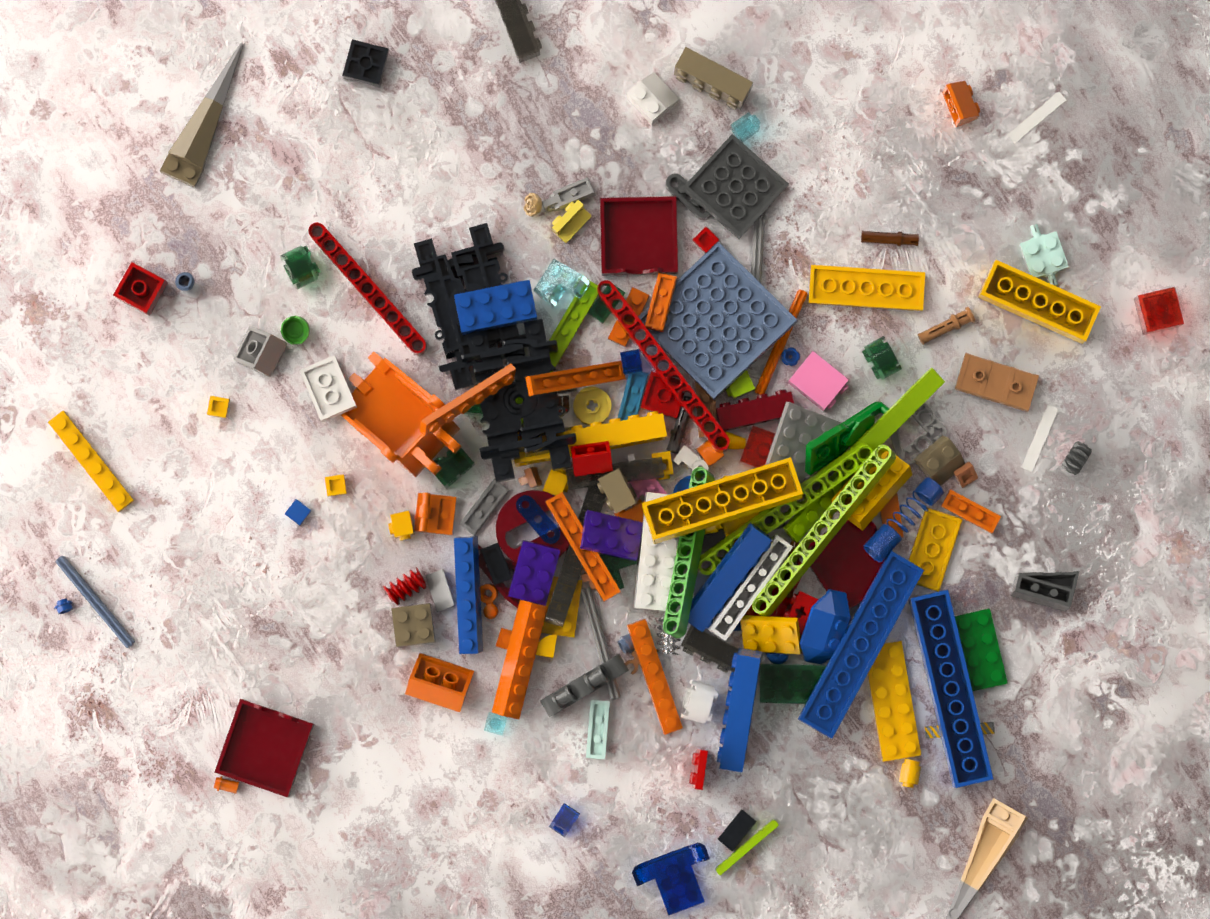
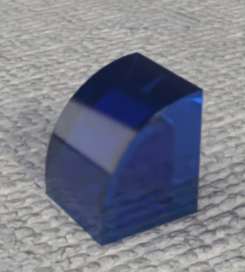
M639 349L620 352L624 375L643 371L642 356Z
M564 803L549 825V828L565 837L580 813Z

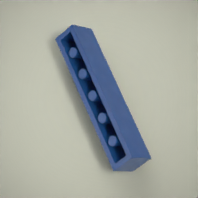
M750 522L692 599L689 624L701 632L711 626L714 616L723 610L726 600L733 597L739 583H743L746 580L748 571L758 564L761 554L770 548L772 539L767 533Z
M460 536L454 538L459 654H478L483 652L478 536Z

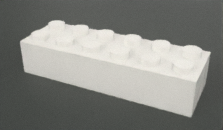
M646 492L645 502L670 494ZM644 513L634 608L666 611L679 537L653 544Z

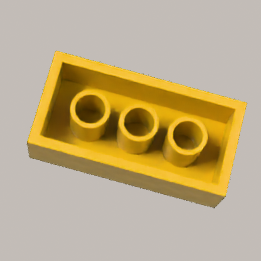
M889 451L884 452L881 455V459H886ZM896 456L894 463L848 520L863 531L913 475L910 465ZM872 467L869 470V474H874L877 467ZM852 477L845 483V485H844V486L837 492V494L831 499V503L836 499V497L840 494V492L844 489V487L848 484V482L852 479ZM860 482L857 485L858 490L864 487V482ZM852 497L846 498L845 505L851 503Z

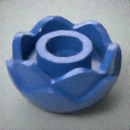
M766 653L767 659L773 664H783L790 656V654Z

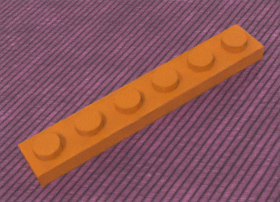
M621 360L527 376L526 382L529 396L619 381L626 378L623 361Z
M509 364L421 420L420 432L424 436L436 432L442 425L452 422L456 416L466 413L472 406L480 404L489 395L496 394L500 388L510 385L515 379L516 368Z
M563 492L545 501L603 602L621 593L599 553L580 548L583 526Z
M646 619L628 624L627 628L663 734L666 735L682 729L683 727Z

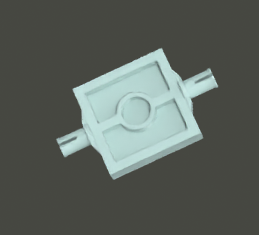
M1038 224L1032 225L1030 228L1034 237L1020 243L1029 273L1036 278L1048 277L1049 283L1057 286L1055 274L1060 270L1069 268L1057 231L1041 234Z

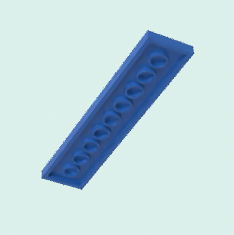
M893 551L889 553L798 717L799 721L833 739L924 571L923 569Z

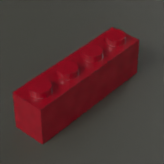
M784 389L776 391V395L768 396V394L758 395L755 400L743 398L738 400L737 404L731 405L730 402L719 404V408H716L719 425L724 431L781 419L786 402L794 404L792 392H787Z

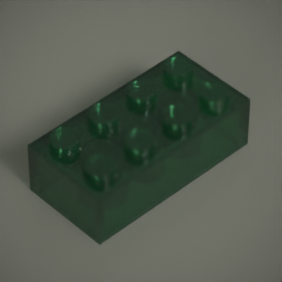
M760 664L759 703L806 704L827 665Z

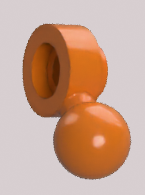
M484 584L480 587L481 601L486 603L483 614L488 619H494L499 612L497 606L493 604V601L498 597V590L493 584ZM487 590L492 592L490 597L486 595Z

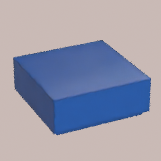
M295 499L285 512V515L300 526L311 513V510Z

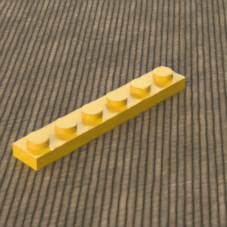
M61 411L48 422L118 512H121L134 501L65 411Z

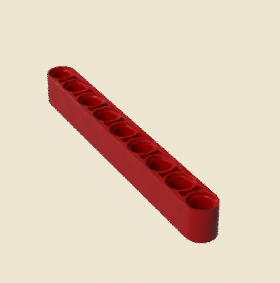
M319 222L311 224L308 232L317 246L414 355H423L427 350V344L423 337L326 227ZM316 228H321L323 230L322 234L318 237L314 236L313 231ZM329 242L335 243V248L332 251L325 249L326 244ZM341 256L348 258L345 265L338 264V259ZM352 271H359V278H350V274ZM371 285L373 290L366 294L363 292V287ZM378 299H384L386 302L382 308L375 306ZM396 313L398 319L395 322L388 321L389 314ZM402 328H410V334L402 336L400 334ZM417 341L423 343V348L419 351L413 349V344Z

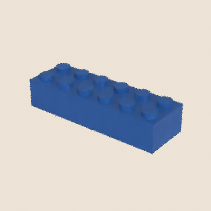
M739 648L738 653H734L731 668H735V671H731L728 687H732V691L728 690L725 705L729 706V710L725 709L723 725H726V728H722L720 744H723V747H719L717 762L720 763L719 769L743 772L762 651Z

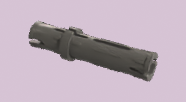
M684 396L683 401H690L692 397ZM682 406L674 429H671L670 434L672 435L666 448L667 451L678 454L682 438H685L686 434L684 432L690 418Z

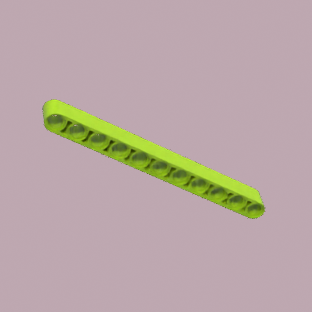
M860 442L800 484L802 492L805 494L804 500L786 503L789 505V510L784 513L780 512L783 505L762 511L700 556L698 567L700 572L704 575L712 574L724 558L718 557L717 553L722 549L728 553L733 546L734 540L740 537L750 522L769 534L859 470L873 453V449L867 443ZM863 448H867V455L861 457L860 451ZM851 459L852 465L845 468L844 462ZM831 471H836V477L829 479L828 474ZM815 482L821 483L818 490H812ZM767 516L774 517L770 524L765 523ZM704 561L711 562L708 568L701 567Z
M879 445L757 595L752 603L753 610L761 616H770L891 467L896 459V455L889 446ZM889 451L888 457L886 459H881V455L884 452ZM872 467H877L874 474H869V470ZM860 482H864V487L858 490L857 485ZM852 497L851 503L845 505L846 498ZM840 512L839 518L833 520L834 513ZM827 527V533L821 535L820 532L822 528ZM815 542V548L809 550V544ZM803 557L802 564L796 565L797 559ZM791 572L790 579L784 581L785 574ZM778 587V594L772 596L773 589ZM766 602V609L760 611V605Z

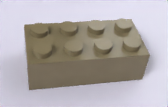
M687 47L683 50L674 69V75L677 80L682 83L689 82L697 91L703 92L704 90L710 93L709 96L711 98L727 102L726 105L734 110L736 108L741 110L753 85V82Z

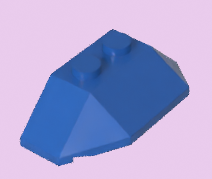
M829 589L811 607L799 642L804 655V661L822 665L831 659L847 630L851 618L845 592Z

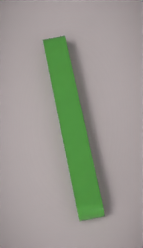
M703 467L695 468L691 474L689 489L715 481L714 475ZM706 528L694 532V535L691 537V533L679 537L663 622V630L674 638L683 637L687 631ZM688 568L687 572L683 575L684 570ZM684 587L683 592L680 593V589ZM680 606V610L676 612L677 607Z

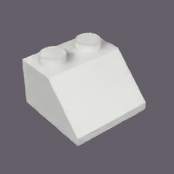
M655 72L642 79L626 94L628 101L651 125L680 101Z

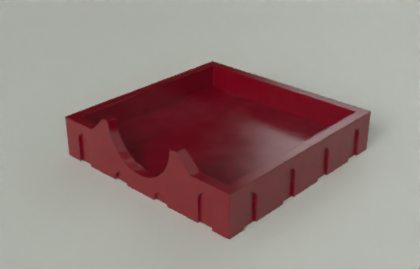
M676 196L600 198L602 276L658 275V273L678 274Z
M847 520L809 567L826 592L832 589L843 591L847 594L849 609L863 600L884 560L878 562L873 559L863 547L877 531V526L873 521L862 531ZM815 542L810 543L808 546L809 550H813Z
M240 699L214 772L288 798L314 723Z

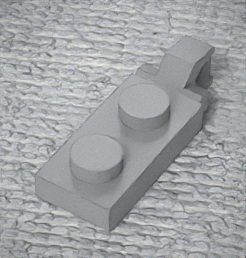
M586 177L553 191L549 199L542 201V205L546 213L554 210L559 211L565 209L572 201L574 203L577 200L582 202L596 196L589 179Z

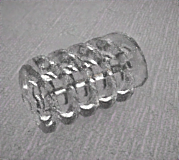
M665 615L657 618V621L662 623L657 626V629L662 632L657 633L656 636L662 638V640L656 641V644L661 646L656 651L663 655H680L675 652V650L680 649V646L675 645V643L681 641V639L674 638L663 630Z

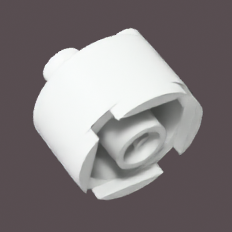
M691 680L689 683L692 686L691 688L687 687L681 708L685 709V713H681V718L703 724L706 721L710 722L713 715V710H711L712 703L716 702L718 692L715 691L714 686Z

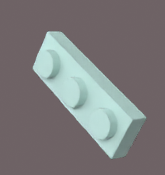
M590 701L586 758L605 759L610 701Z

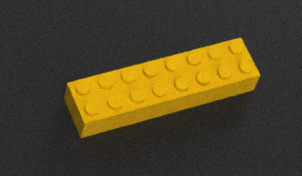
M658 411L649 412L645 417H640L639 414L628 416V420L623 421L620 418L610 419L607 424H602L601 421L590 423V427L585 428L582 425L572 426L571 430L556 433V437L576 433V443L568 445L570 457V446L609 441L610 450L667 439L663 413L659 414ZM543 435L542 442H545L547 438L546 435ZM518 436V441L522 440V436ZM519 452L520 459L514 460L515 466L519 467L551 461L550 453L525 457V452Z
M790 457L642 503V509L653 544H657L802 499L803 492Z

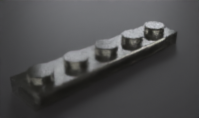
M662 457L612 463L613 470L621 468L627 482L664 478ZM566 469L568 489L597 486V483H599L598 479L609 472L574 476L573 469Z

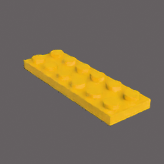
M811 265L808 304L923 311L925 272Z
M902 641L885 643L868 672L883 762L921 755Z

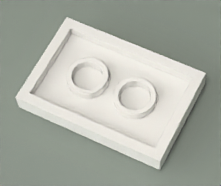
M335 355L299 370L321 422L357 408Z

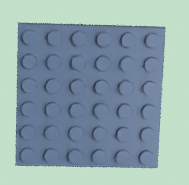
M717 242L677 280L664 332L650 329L648 331L657 343L715 400L790 330L798 320ZM649 307L638 316L644 325Z

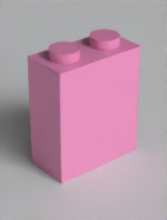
M812 351L788 383L824 411L826 407L830 410L836 402L835 396L838 393L842 395L847 389L848 385L846 383L849 379Z

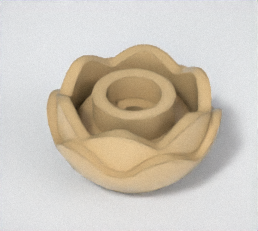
M529 193L525 197L524 211L528 216H535L541 211L542 200L536 193Z

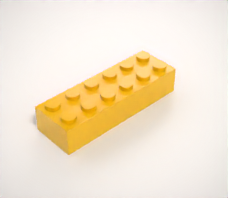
M998 260L993 262L978 295V298L1081 344L1086 342L1101 306Z

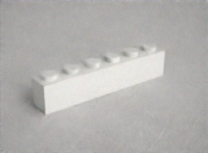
M774 535L771 538L770 548L761 554L758 564L748 571L746 580L743 583H739L733 597L728 598L723 610L716 615L711 626L707 629L721 640H727L752 605L754 599L762 591L793 546L778 535Z

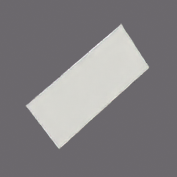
M468 418L457 424L460 428L459 434L473 454L479 452L480 448L486 447V444Z

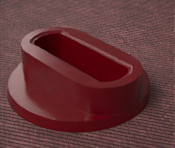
M538 490L525 491L510 498L501 508L496 521V537L502 551L512 561L517 563L521 546L516 549L511 548L506 542V534L550 512L545 501L551 499L554 495ZM560 527L530 541L560 549L559 558L569 546V542Z

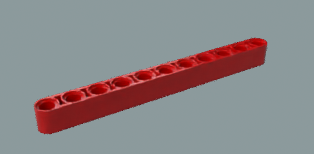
M608 280L601 281L597 287L601 300L713 449L717 452H725L730 444L727 434L614 284ZM609 286L612 290L609 294L605 295L601 292V288ZM616 301H620L623 304V307L619 310L612 307V304ZM631 316L635 321L633 324L627 325L624 323V318ZM642 331L646 334V337L643 340H637L635 334ZM649 347L657 349L655 355H649L646 351ZM666 362L669 368L662 371L658 368V364ZM677 377L680 379V384L672 386L669 382L670 379ZM688 392L691 394L692 399L690 401H683L681 395ZM694 408H701L703 415L696 417L692 411ZM712 423L715 426V430L707 432L704 429V425ZM723 438L726 440V446L718 447L715 443L716 440Z

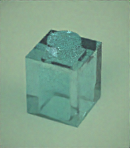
M748 112L731 124L730 130L743 143L760 130L759 124L761 123L755 115H751Z

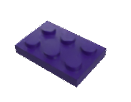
M587 510L585 512L580 548L636 561L638 559L643 522Z
M523 540L508 596L546 606L560 549Z

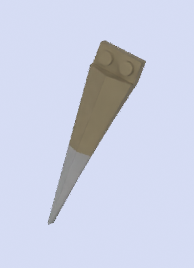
M242 43L239 44L169 150L160 173L191 187H196L204 171L221 111L243 48Z

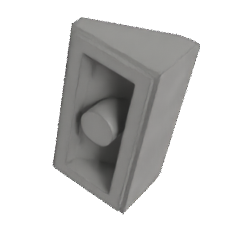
M444 569L425 575L436 611L439 612L455 607Z

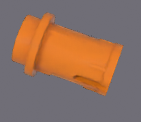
M220 776V778L216 777L214 788L217 791L223 790L234 794L237 793L238 781L223 779V776Z

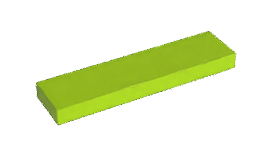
M772 819L715 868L716 872L721 876L777 828L779 824Z

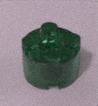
M301 245L280 255L281 261L284 260L286 263L283 265L292 284H296L295 288L297 290L318 280L320 273L315 262L312 263L310 260L311 253L308 247H302Z
M884 336L864 346L865 350L862 351L866 361L873 363L874 366L871 369L875 377L882 380L902 370L901 365L896 366L898 360L888 342L883 343L886 340Z

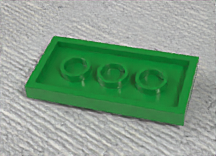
M990 608L955 616L972 691L1008 684Z

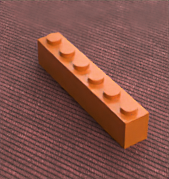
M524 600L519 601L492 713L520 719L547 606Z

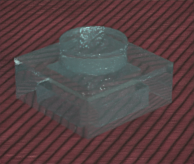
M489 712L484 731L503 736L508 717Z

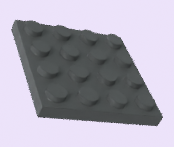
M731 134L686 183L682 190L740 239L786 189L789 183L737 137Z

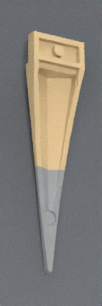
M993 798L983 816L970 857L946 919H958L1019 837L1018 834L1028 819L1026 816Z

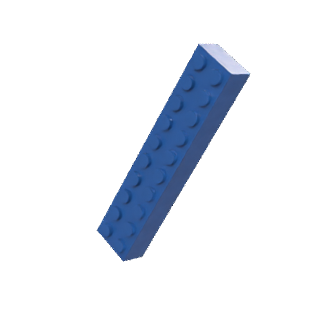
M944 590L910 598L908 601L953 788L993 780L949 591Z

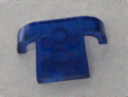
M697 842L640 863L634 867L632 874L637 886L655 879L669 916L705 902L691 865L707 861L710 857L705 845Z

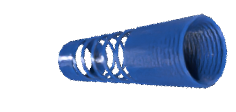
M926 477L913 491V498H906L907 505H900V512L893 513L894 520L887 519V524H883L863 545L865 551L873 559L882 562L902 540V537L889 526V520L896 522L903 531L909 533L908 529L896 520L895 513L901 514L911 525L915 526V523L902 512V506L909 508L918 518H922L916 510L909 506L908 499L916 501L923 510L928 512V508L915 498L914 492L922 501L930 506H933L942 497L944 491L936 481Z

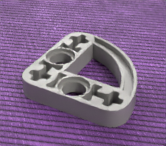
M926 403L922 405L925 409L921 410L917 415L915 413L912 415L925 431L921 436L903 449L899 437V428L891 435L895 454L908 465L914 464L915 461L913 459L918 456L915 453L911 457L912 461L904 460V453L907 452L909 454L914 450L911 448L912 445L920 454L924 450L918 447L919 440L924 439L928 442L929 446L932 445L931 439L926 436L927 433L929 436L935 433L934 428H936L937 430L942 429V436L946 437L947 429ZM922 413L930 414L931 421L929 423L921 421L920 416ZM936 436L932 440L936 441L940 438V436Z

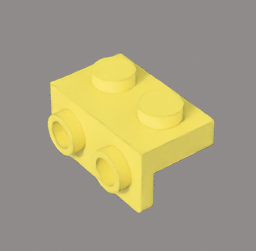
M579 200L575 203L572 201L565 209L567 212L562 217L559 215L552 222L554 225L552 231L565 243H568L591 218V214L584 209V205Z

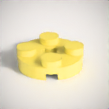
M594 386L586 387L576 395L573 402V410L576 417L584 424L590 425L593 422H604L611 411V400L609 395L602 389ZM589 401L598 404V407H595V411L587 409Z

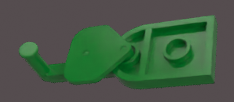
M874 402L829 431H825L815 440H811L806 445L805 472L811 476L841 456L875 424L876 415L880 413L885 414L890 408L882 402Z

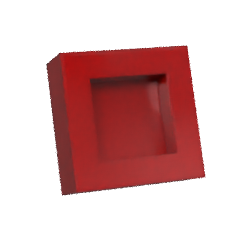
M705 227L692 241L706 254L719 239Z

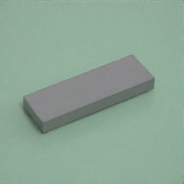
M493 479L459 525L475 536L510 490L500 482L496 483V480Z

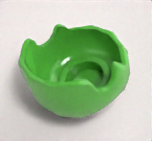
M290 316L281 324L280 332L283 339L288 343L302 344L309 337L310 327L304 318Z

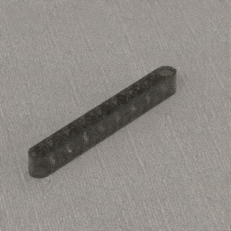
M609 472L592 475L578 517L582 526L584 525L585 512L587 510L601 513L606 494L600 492L597 483H599L598 479ZM570 544L544 622L560 627L564 625L583 568Z

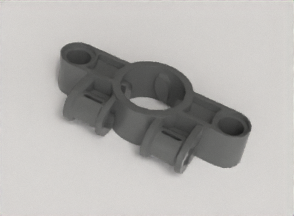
M620 654L543 698L540 702L548 716L551 717L628 672L629 669Z

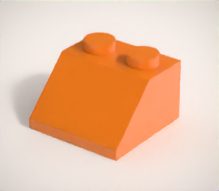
M966 81L947 84L942 94L955 126L959 127L977 120L980 108L978 103L973 101L971 86L967 85Z

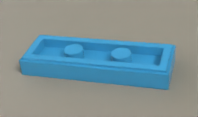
M630 369L618 418L621 421L628 420V416L639 414L649 373Z

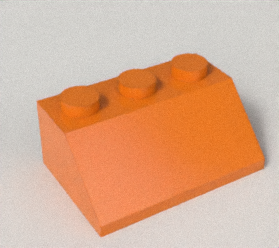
M419 653L405 694L460 712L474 671Z

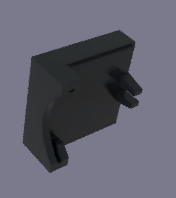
M352 39L342 74L343 79L359 81L380 88L389 48Z

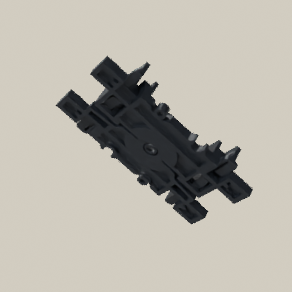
M487 223L470 227L469 231L474 246L451 252L452 259L447 260L445 254L437 256L432 238L413 243L420 267L412 270L413 278L416 281L424 279L426 286L425 296L432 295L434 297V300L431 303H427V305L432 308L437 327L441 329L435 332V338L439 341L444 339L442 346L446 359L456 357L457 360L439 366L441 372L450 371L455 391L474 386L469 367L482 359L462 362L461 356L470 354L467 335H462L454 295L502 285L501 283H505L508 280L506 273L498 274L501 269L497 257L487 259L488 255L505 251L503 243L493 244ZM472 256H473V257H477L479 264H476V265H465V264H475L474 261H473ZM451 269H456L458 279L454 277ZM461 279H464L466 289H464ZM517 325L486 331L489 348L497 347V342L500 340L503 346V341L527 339L526 334L519 335Z
M542 319L523 322L527 339L503 341V347L500 348L498 346L489 348L486 330L467 333L470 354H464L461 358L462 362L482 359V362L473 363L476 382L481 383L503 369L502 359L506 358L507 366L512 364L516 368L515 381L508 386L505 385L500 388L496 394L489 395L480 403L483 414L480 422L489 424V428L482 431L487 436L489 446L482 447L479 450L483 460H492L496 483L515 479L511 460L520 459L519 452H525V457L550 453L553 471L572 468L568 445L576 443V433L556 437V433L565 432L563 419L560 417L566 414L565 407L558 406L557 391L529 396L527 376L556 371V367L551 364L549 353L558 351L557 340H546ZM524 347L529 348L530 356H526ZM522 398L523 402L521 404H517L516 399ZM521 419H523V422H524V427H523V428H522ZM521 431L522 440L518 441V433ZM543 435H546L547 438L545 442H542Z

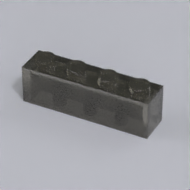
M495 0L519 63L539 56V49H542L539 38L535 39L533 32L536 30L532 20L528 21L526 14H529L526 4H522L520 0Z
M690 625L680 645L683 647L682 651L691 656L694 653L701 656L699 660L709 665L711 662L717 664V669L727 673L728 670L734 672L735 668H731L734 653H738L739 649Z

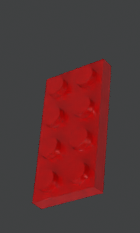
M697 749V753H693L692 764L695 765V770L690 773L689 783L692 784L694 789L703 790L707 750Z

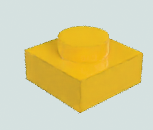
M210 396L207 415L227 418L230 399Z
M344 474L325 477L328 497L347 494Z

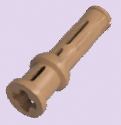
M966 307L964 311L956 315H950V319L919 333L918 338L922 345L953 329L960 330L962 326L970 322L974 323L975 318L970 308Z

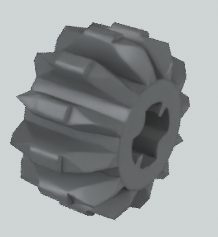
M1079 441L1074 443L1062 463V467L1067 472L1074 475L1080 472L1092 453V449L1087 447L1088 445Z

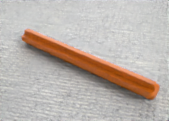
M801 289L797 291L789 310L796 319L807 296V292ZM793 327L774 344L756 386V394H765Z

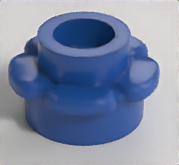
M793 347L785 349L781 354L782 362L785 365L795 366L798 363L797 361L800 360L799 352Z
M68 599L59 600L56 602L57 606L54 609H57L58 614L67 613L73 610L71 605L73 602L68 601Z

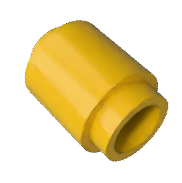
M905 759L904 763H902L899 782H903L902 786L914 788V785H918L921 771L920 761Z

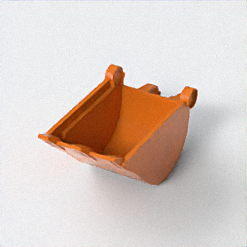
M372 352L368 359L375 366L374 370L365 379H362L355 373L348 378L356 387L351 394L357 408L345 412L341 416L360 434L364 435L379 448L380 452L392 463L397 461L414 477H417L425 467L436 475L442 468L432 459L444 446L456 454L462 446L453 437L460 428L452 421L442 425L436 432L424 436L420 432L421 420L445 404L434 394L430 395L389 360L383 359L375 352Z

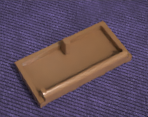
M965 353L954 389L1028 412L1039 375Z

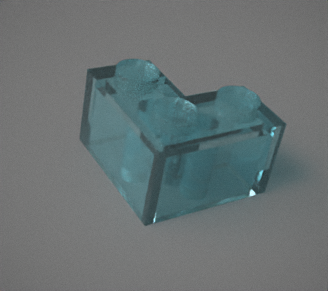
M553 259L533 291L541 299L556 306L565 291L581 299L591 283L584 275Z

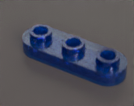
M528 495L519 497L516 502L518 512L541 539L547 544L558 542L560 539L559 528L535 500ZM524 501L529 503L528 508L522 507ZM536 516H540L542 518V521L540 523H536L534 521ZM553 531L555 533L554 537L549 538L547 532Z

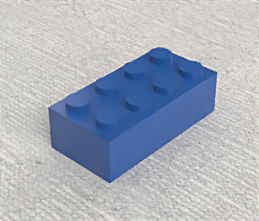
M530 280L454 295L462 335L538 320Z

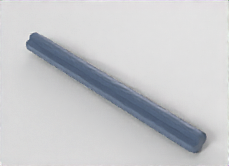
M60 556L55 561L56 564L126 648H130L135 643L133 638L66 557Z

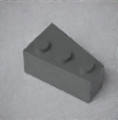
M1080 571L1019 573L1015 577L1011 596L1066 612L1071 607Z

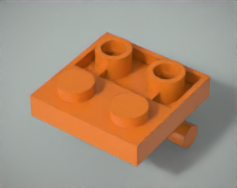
M418 493L414 531L453 535L457 497Z

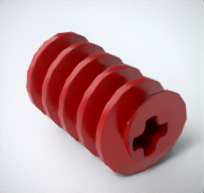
M417 567L416 573L409 570L410 577L402 574L403 581L397 577L396 585L390 581L389 589L383 585L388 597L395 604H400L399 598L406 601V594L413 597L412 590L420 593L419 586L424 590L427 588L426 582Z

